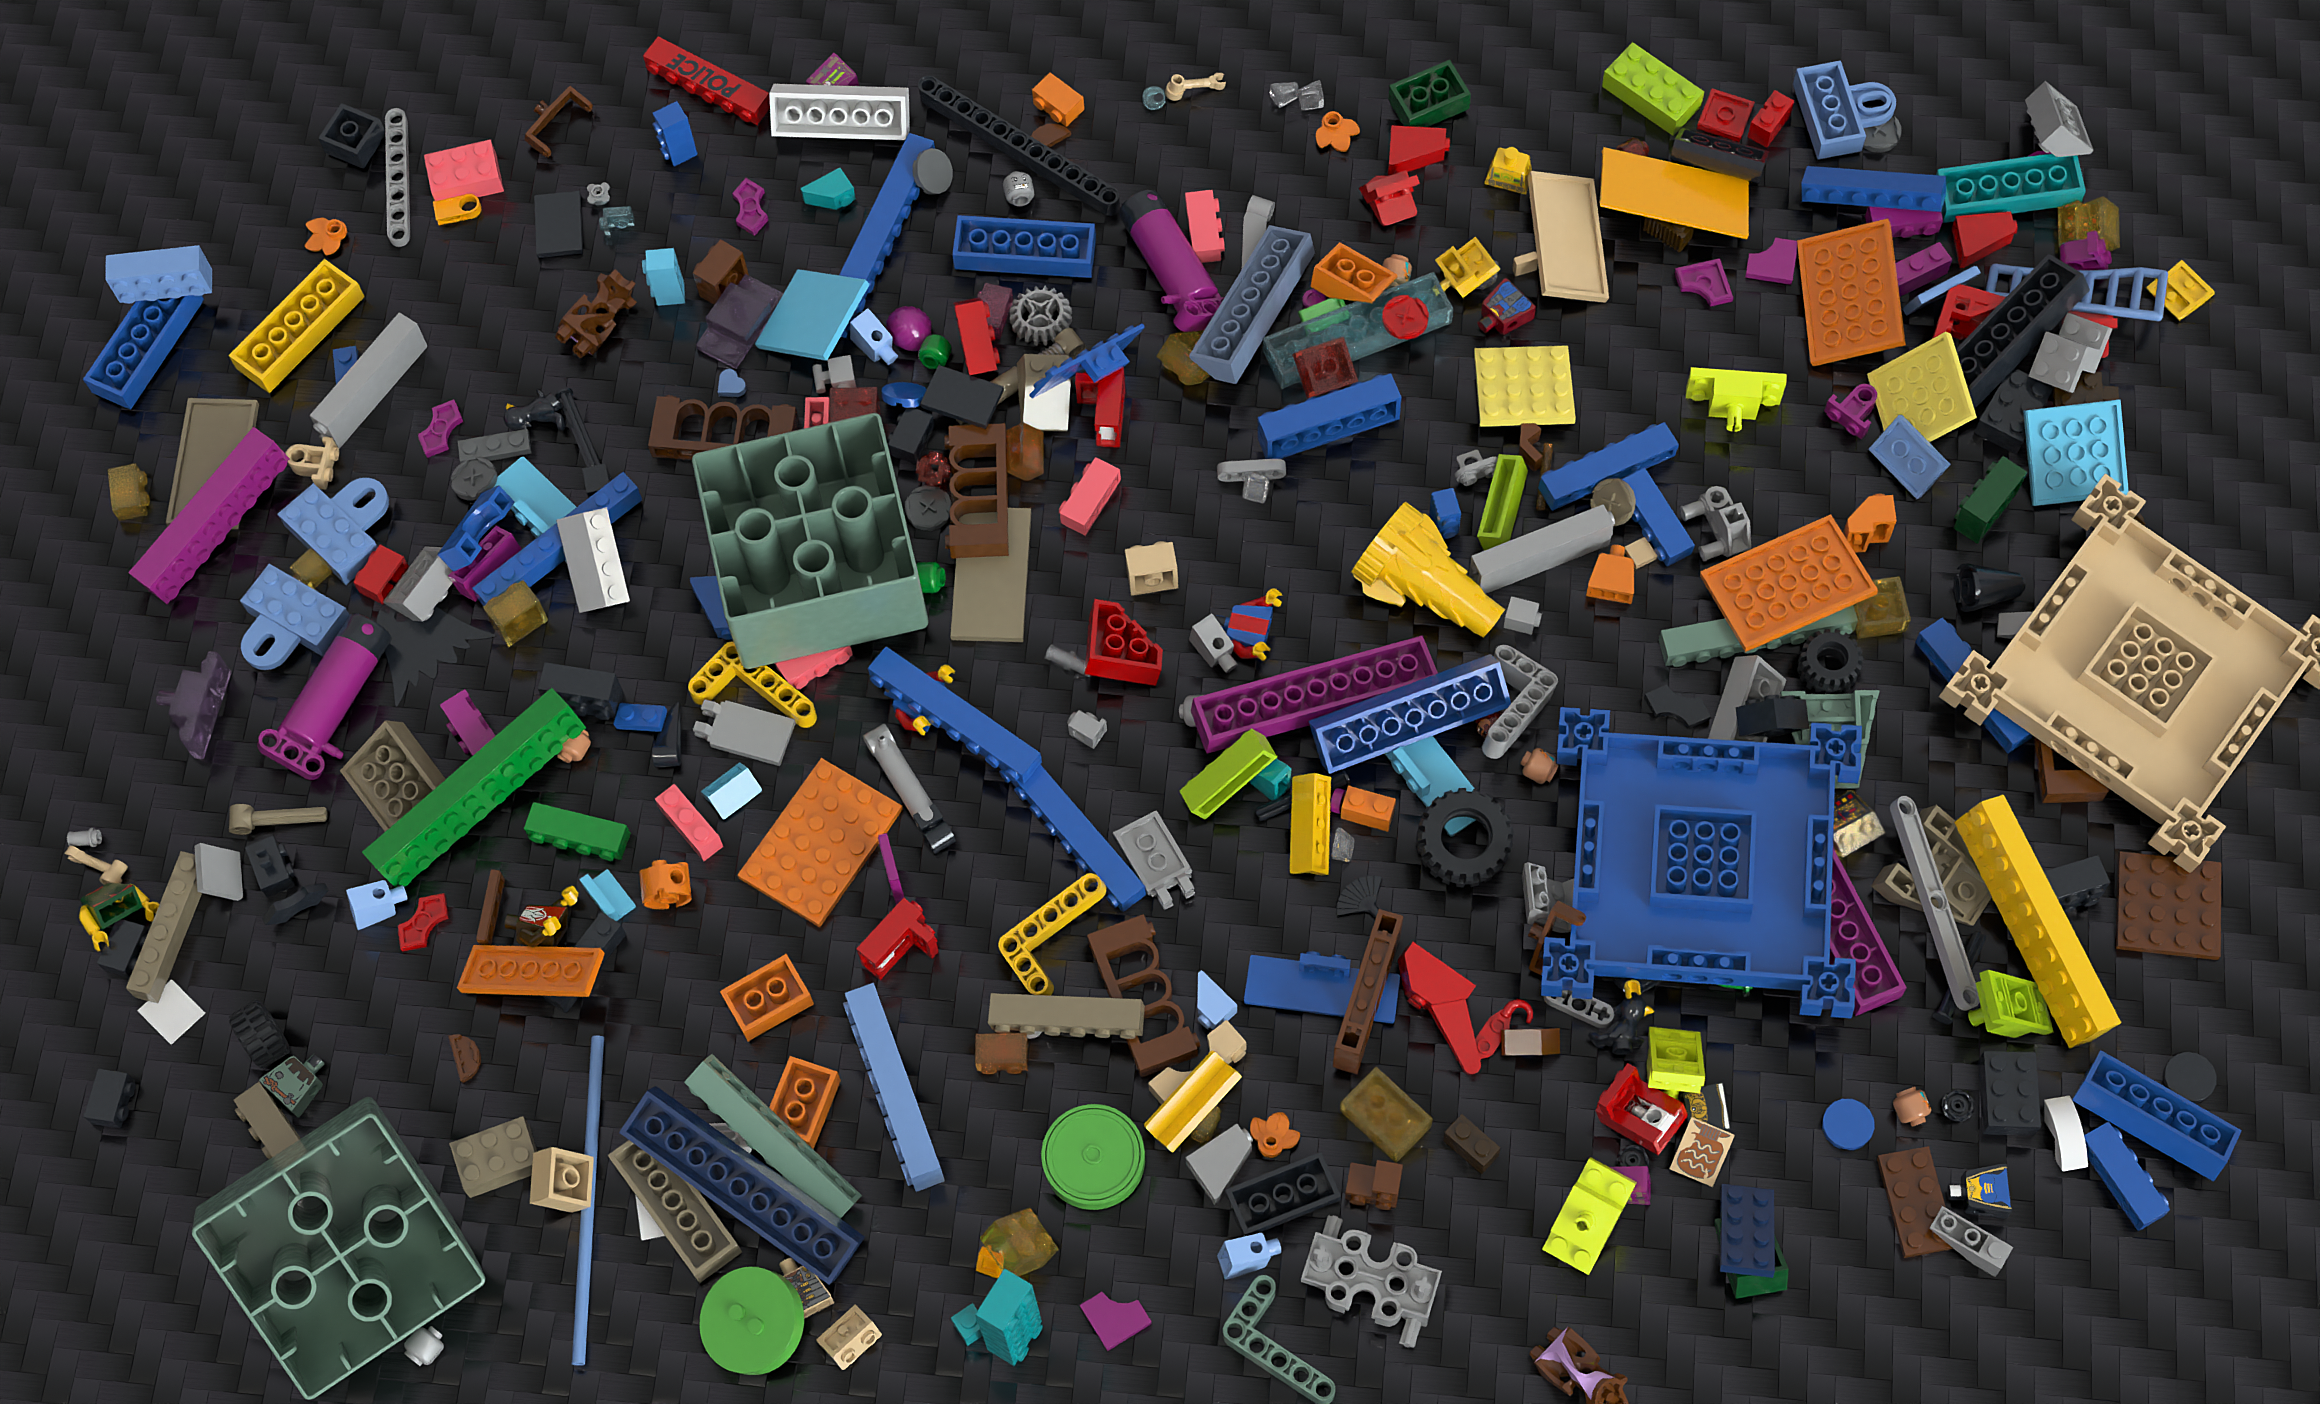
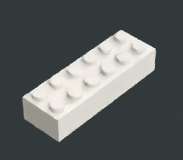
M773 84L770 91L771 135L906 140L910 131L909 88Z

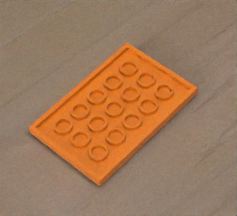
M1889 219L1797 240L1810 362L1812 366L1906 345Z
M1831 514L1700 571L1701 579L1745 652L1870 598L1878 592L1874 582Z
M821 758L737 876L740 880L816 926L821 927L878 846V835L888 832L902 812L903 807Z

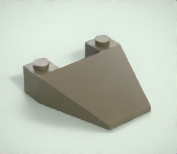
M1937 805L1922 809L1919 817L1955 922L1974 926L1992 896L1954 823L1955 820ZM1899 863L1883 867L1871 887L1889 902L1924 912L1912 874ZM1931 897L1932 904L1938 908V901Z

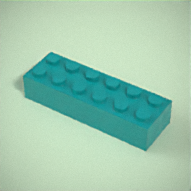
M2053 154L1943 168L1938 169L1936 174L1946 176V197L1941 211L1943 223L1954 222L1956 216L2009 211L2013 214L2078 205L2082 203L2086 192L2078 155L2056 157Z
M1004 1268L975 1315L987 1350L1015 1366L1018 1360L1021 1362L1025 1358L1029 1350L1026 1346L1031 1338L1036 1339L1043 1325H1041L1042 1320L1032 1284Z

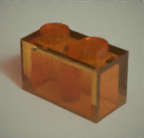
M1024 422L1007 430L1008 473L1025 481H1029L1044 473L1043 431Z
M1027 1033L976 1034L975 1065L977 1071H981L984 1074H994L996 1071L1007 1070V1073L1018 1074L1022 1070H1028Z

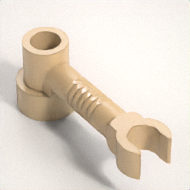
M1216 73L1209 78L1184 80L1183 76L1175 74L1166 86L1165 95L1170 100L1176 101L1182 98L1185 89L1210 87L1222 90L1226 82H1218L1217 80H1222L1224 74Z
M71 845L65 852L66 855H69V860L89 865L104 872L99 879L104 885L108 883H121V877L128 868L126 864L119 860H114L111 865Z

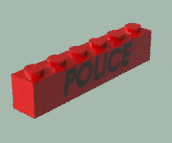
M659 36L643 55L646 69L650 73L664 77L671 84L676 83L682 86L691 94H698L708 103L713 102L728 113L733 112L745 122H752L758 125L770 109V94L765 90Z

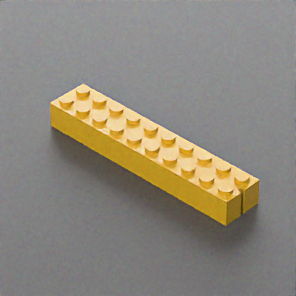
M2001 795L1980 802L1954 822L1958 832L1965 842L1970 856L1973 858L2069 1049L2090 1042L2119 1025L2121 1021L2005 796Z

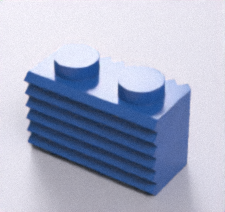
M1449 488L1433 492L1431 494L1429 517H1431V520L1435 523L1444 539L1454 537L1459 533L1461 511L1454 489Z

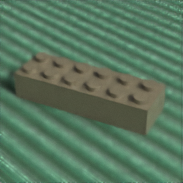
M630 1140L608 1155L699 1283L742 1253L736 1241L701 1193L691 1184Z

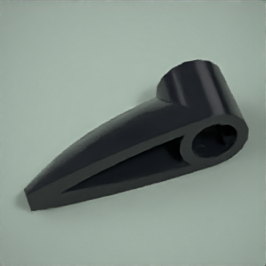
M676 702L666 714L662 731L657 734L655 746L652 748L655 768L680 766L681 707L679 702Z

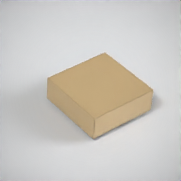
M1536 252L1514 258L1513 272L1515 277L1537 270L1538 259Z
M1645 537L1624 547L1627 557L1634 560L1635 569L1657 559V554Z

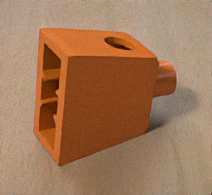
M1612 545L1610 554H1599L1588 583L1586 596L1628 604L1632 603L1634 594V560L1624 557L1625 548L1623 546Z

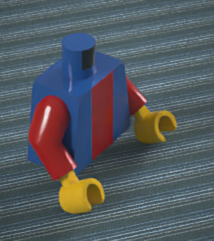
M1275 588L1270 589L1263 597L1233 606L1230 618L1216 616V620L1223 630L1227 632V636L1234 645L1233 652L1241 659L1258 657L1264 661L1266 659L1264 651H1270V648L1266 645L1273 618V607L1270 606L1273 604L1279 607L1281 601L1276 597L1282 595Z
M943 665L938 671L925 674L945 687L943 681L952 683L953 679L948 675L955 673V670L949 665ZM885 689L884 695L894 699L889 694V690ZM894 699L893 709L895 717L905 730L918 731L921 735H924L925 731L928 732L931 723L927 720L928 717L922 713H914L908 707V703L902 699L901 701Z

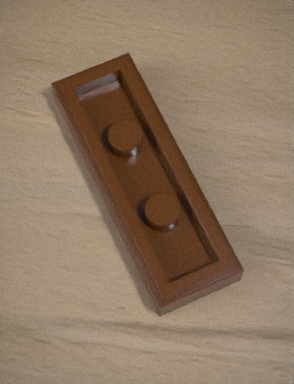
M491 869L476 938L479 945H492L505 878L500 870Z

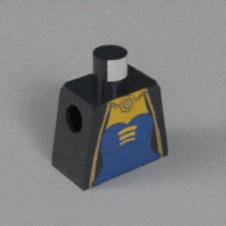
M2007 1164L1967 1170L1961 1176V1184H1948V1199L1963 1200L1964 1212L1967 1214L2007 1219L2012 1213Z

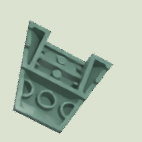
M1855 690L1852 694H1805V691H1780L1781 697L1795 695V699H1806L1809 728L1811 723L1831 724V731H1840L1841 725L1862 726V744L1860 748L1861 772L1858 784L1838 782V776L1835 775V789H1858L1866 757L1867 744L1870 738L1871 725L1874 719L1876 701L1880 690ZM1810 729L1793 732L1795 744L1808 745Z

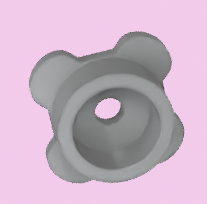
M609 184L588 185V202L595 205L607 203L610 200L608 195Z

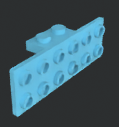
M520 457L500 474L494 486L500 485L515 503L510 509L515 513L516 519L523 526L527 525L531 529L530 531L535 538H538L556 524L557 519L564 518L577 508L525 457Z
M1433 736L1384 753L1391 761L1394 770L1403 776L1409 789L1418 795L1426 807L1430 806L1436 797H1442L1444 792L1449 790L1457 792L1458 788H1466V791L1472 792L1474 789ZM1456 817L1449 820L1443 828L1452 837L1476 820L1470 817Z

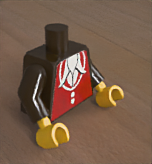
M570 886L561 893L564 899L559 898L550 906L526 905L520 916L512 914L506 916L505 928L516 930V941L519 944L532 948L536 946L557 947L568 929L567 905L572 906L577 902L578 892L574 886Z

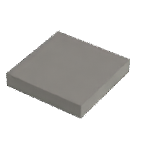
M203 843L195 845L197 892L237 901L242 899L240 852Z

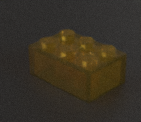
M1377 1067L1347 1095L1340 1106V1111L1396 1163L1432 1127L1433 1118Z

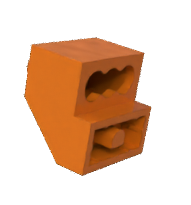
M1875 494L1869 496L1847 519L1843 534L1855 553L1866 552L1869 543L1889 542L1897 522L1893 495Z

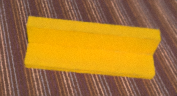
M1311 773L1292 778L1291 874L1312 873L1321 876L1328 875L1331 777Z
M1212 1050L1145 1122L1144 1127L1173 1153L1242 1076Z

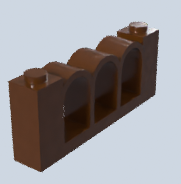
M673 395L657 396L648 447L652 457L692 460L696 453L743 443L746 427L754 420L762 419L770 423L767 436L770 437L796 431L799 417L796 407L788 404L773 405L772 411L764 405L754 404L740 411L739 407L730 402H718L708 409L707 405L700 400L689 399L681 402L680 398ZM698 414L705 417L701 442L678 440L682 421L687 416ZM723 417H732L737 420L733 444L711 442L714 424Z
M1005 423L988 424L986 429L975 425L949 426V435H945V450L950 449L949 461L952 478L950 479L949 487L953 505L949 513L951 525H949V535H945V547L950 549L951 558L1009 556ZM996 457L997 467L962 468L957 464L966 458ZM997 484V495L963 496L958 493L961 488L969 485ZM997 512V523L968 525L958 521L964 514Z
M2033 736L2042 803L2094 802L2104 799L2110 789L2085 771H2054L2052 752L2056 751Z
M1382 909L1378 910L1335 1044L1334 1068L1358 1074L1384 986L1401 938L1402 915Z
M1144 914L1087 935L1088 944L1110 998L1123 999L1122 991L1147 982L1160 983L1166 990L1165 995L1157 1002L1145 1006L1144 1019L1157 1014L1168 1013L1176 1017L1179 1022L1174 1031L1142 1044L1138 1036H1135L1134 1039H1126L1141 1077L1198 1057L1197 1048L1201 1047L1197 1034H1191L1189 1027H1185L1182 1010L1178 1005L1171 1002V982L1167 975L1159 970L1158 949L1153 943L1152 936L1156 935L1152 922H1147ZM1140 950L1152 956L1153 963L1150 967L1115 980L1108 962Z

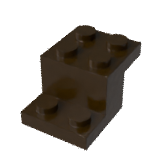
M2082 371L2073 393L2052 386L2053 407L2119 400L2118 387L2102 386V372H2095L2094 374Z

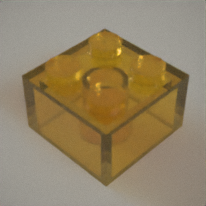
M1900 576L1872 580L1878 589L1877 594L1854 604L1858 619L1855 628L1858 639L1906 632L1911 619Z
M524 580L512 584L506 592L498 597H493L483 606L493 628L508 647L548 621L540 601Z
M1031 1208L995 1220L980 1237V1240L1001 1271L1005 1268L1017 1276L1043 1267L1059 1250Z

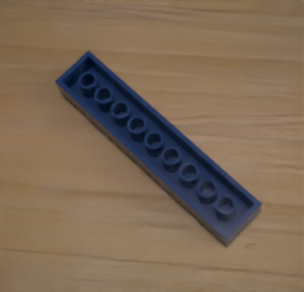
M657 1086L647 1090L619 1132L829 1285L837 1279L865 1238L864 1235Z

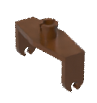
M571 86L550 106L542 100L534 109V112L540 115V117L526 132L525 141L545 157L551 155V150L535 136L554 118L566 102L571 98L584 110L590 112L593 109L591 102Z
M1558 900L1551 909L1545 926L1543 927L1534 922L1528 934V937L1538 940L1529 970L1542 975L1543 959L1541 957L1544 952L1545 937H1550L1557 917L1576 926H1582L1586 920V915L1583 912Z

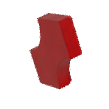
M444 893L419 898L418 908L413 917L407 922L398 925L400 949L402 952L427 947V939L433 927L439 922L449 919Z

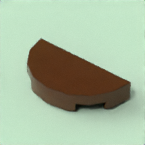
M1046 124L1037 128L1031 137L1047 147H1051L1071 136V132L1059 124Z
M460 1034L448 1035L459 1078L464 1083L477 1073L481 1063V1053L476 1043L468 1037L461 1036Z

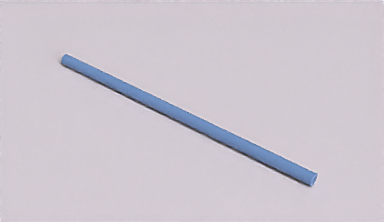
M603 1036L591 1037L584 1155L594 1157L591 1207L581 1210L572 1365H585L604 1049Z

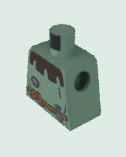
M315 1054L304 1064L295 1056H291L264 1075L259 1081L299 1118L323 1085L314 1074L324 1065V1062Z

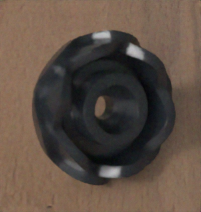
M1962 1090L1946 1093L1942 1099V1110L1950 1120L1957 1122L1965 1121L1974 1112L1973 1098Z
M1625 1145L1617 1155L1618 1167L1649 1165V1157L1644 1148L1639 1145Z

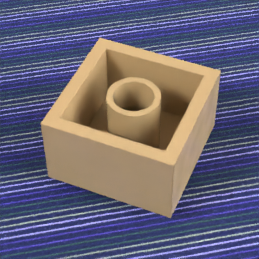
M1160 541L1154 545H1135L1130 549H1125L1131 596L1178 588V572L1173 542Z
M554 1147L534 1152L530 1204L571 1213L591 1207L594 1157Z

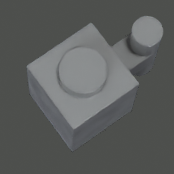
M850 355L828 359L829 371L823 372L820 364L812 367L817 393H824L826 391L825 384L829 383L832 385L834 394H848L851 391L857 390Z

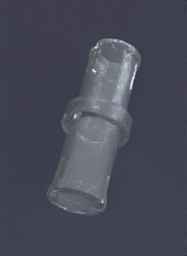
M1053 644L1050 645L1045 656L1046 659L1063 665L1064 669L1068 671L1072 669L1086 675L1084 674L1085 659L1076 656L1077 653L1073 651L1069 653Z

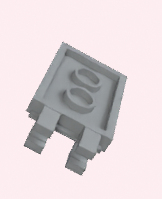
M704 699L701 707L703 715L713 717L715 720L713 726L696 721L693 728L695 736L706 739L710 742L712 748L777 766L781 765L795 726V719L730 701L721 702L719 705L716 702Z
M1157 810L1113 832L1115 840L1136 876L1145 885L1146 893L1152 897L1156 895L1164 910L1173 906L1172 898L1167 889L1177 884L1186 899L1195 895L1194 886L1189 879L1192 873L1191 867Z

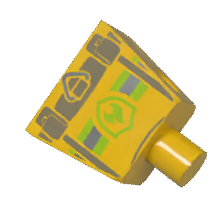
M1514 147L1507 149L1498 148L1490 164L1484 184L1526 195L1529 188L1527 175L1532 171L1530 156L1518 152Z

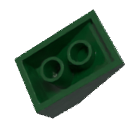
M1720 1218L1714 1219V1224L1720 1244ZM1775 1234L1774 1277L1727 1273L1735 1298L1787 1290L1789 1269Z

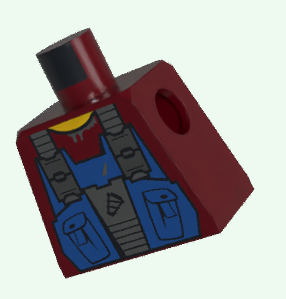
M1505 278L1483 301L1481 309L1483 318L1477 324L1484 333H1487L1494 327L1501 334L1505 335L1533 320L1536 306Z

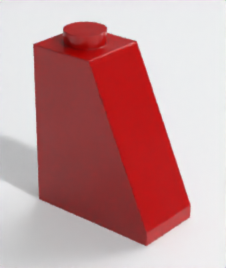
M1392 125L1388 176L1406 170L1409 172L1443 161L1444 153L1449 151L1450 138L1446 137V128Z
M2011 211L1955 217L1952 232L1959 267L1964 268L2011 243L2014 234L2017 233V222L2013 220Z

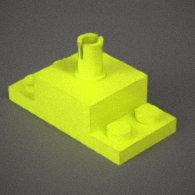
M1691 367L1685 398L1695 401L1709 400L1708 417L1727 418V430L1732 431L1735 423L1734 432L1742 429V419L1756 420L1760 404L1765 406L1780 405L1786 386L1787 374Z
M1649 1027V1049L1646 1065L1648 1088L1664 1089V1093L1677 1100L1679 1091L1700 1093L1701 1086H1704L1705 1081L1700 1032Z
M1590 1157L1562 1207L1542 1250L1589 1275L1637 1182Z

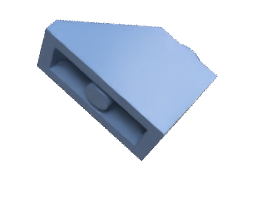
M1202 970L1198 973V1020L1206 1029L1211 1028L1214 1030L1225 1020L1228 1021L1237 1013V1004Z

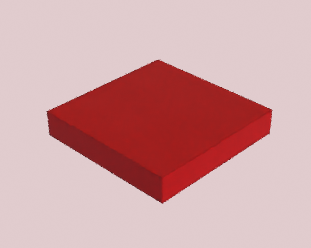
M1712 88L1696 129L1740 142L1755 102Z

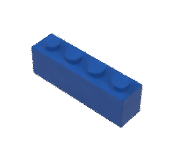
M1643 468L1621 479L1628 483L1634 491L1636 504L1631 518L1634 522L1640 524L1642 534L1654 546L1657 558L1668 567L1691 555L1695 544L1647 470Z
M2108 1121L2084 1135L2088 1160L2137 1231L2165 1216L2170 1210L2166 1197L2162 1193H2158L2153 1186L2150 1174L2145 1170L2143 1171L2139 1166L2136 1154L2123 1143L2120 1131L2116 1127H2112Z

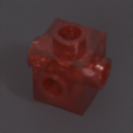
M929 451L928 454L921 457V460L918 459L916 465V473L919 474L918 481L925 482V485L938 487L939 484L944 483L951 473V465L948 464V458L942 457L943 453ZM932 464L939 466L937 472L932 470Z

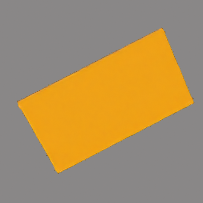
M1603 147L1600 207L1743 239L1748 238L1749 181L1717 172Z

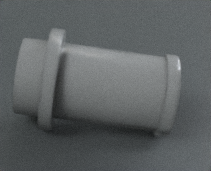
M90 828L89 831L68 832L67 835L69 846L90 845L91 847H96L102 841L100 830Z

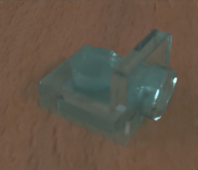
M631 206L603 208V217H600L599 222L600 229L605 232L607 239L612 238V227L625 228L627 226H634V215Z

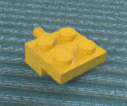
M1474 237L1459 250L1452 246L1435 259L1444 272L1446 279L1434 287L1441 294L1452 286L1464 298L1498 272L1500 268L1479 240Z

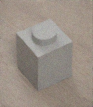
M1511 596L1504 628L1532 635L1534 626L1539 627L1542 613L1538 612L1539 603Z

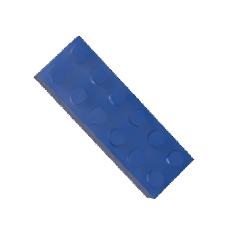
M958 215L952 254L954 268L959 270L1092 278L1096 242L1095 224Z
M189 295L181 296L180 298H161L155 301H136L83 378L90 391L131 410L204 301L203 296Z
M1391 373L1377 375L1372 380L1363 383L1356 382L1348 388L1342 390L1335 389L1327 395L1311 397L1303 403L1290 404L1281 410L1262 414L1258 417V441L1266 459H1281L1400 419L1401 395Z
M2101 1050L2087 1070L2072 1099L2082 1107L2212 1181L2216 1179L2228 1162L2242 1131Z

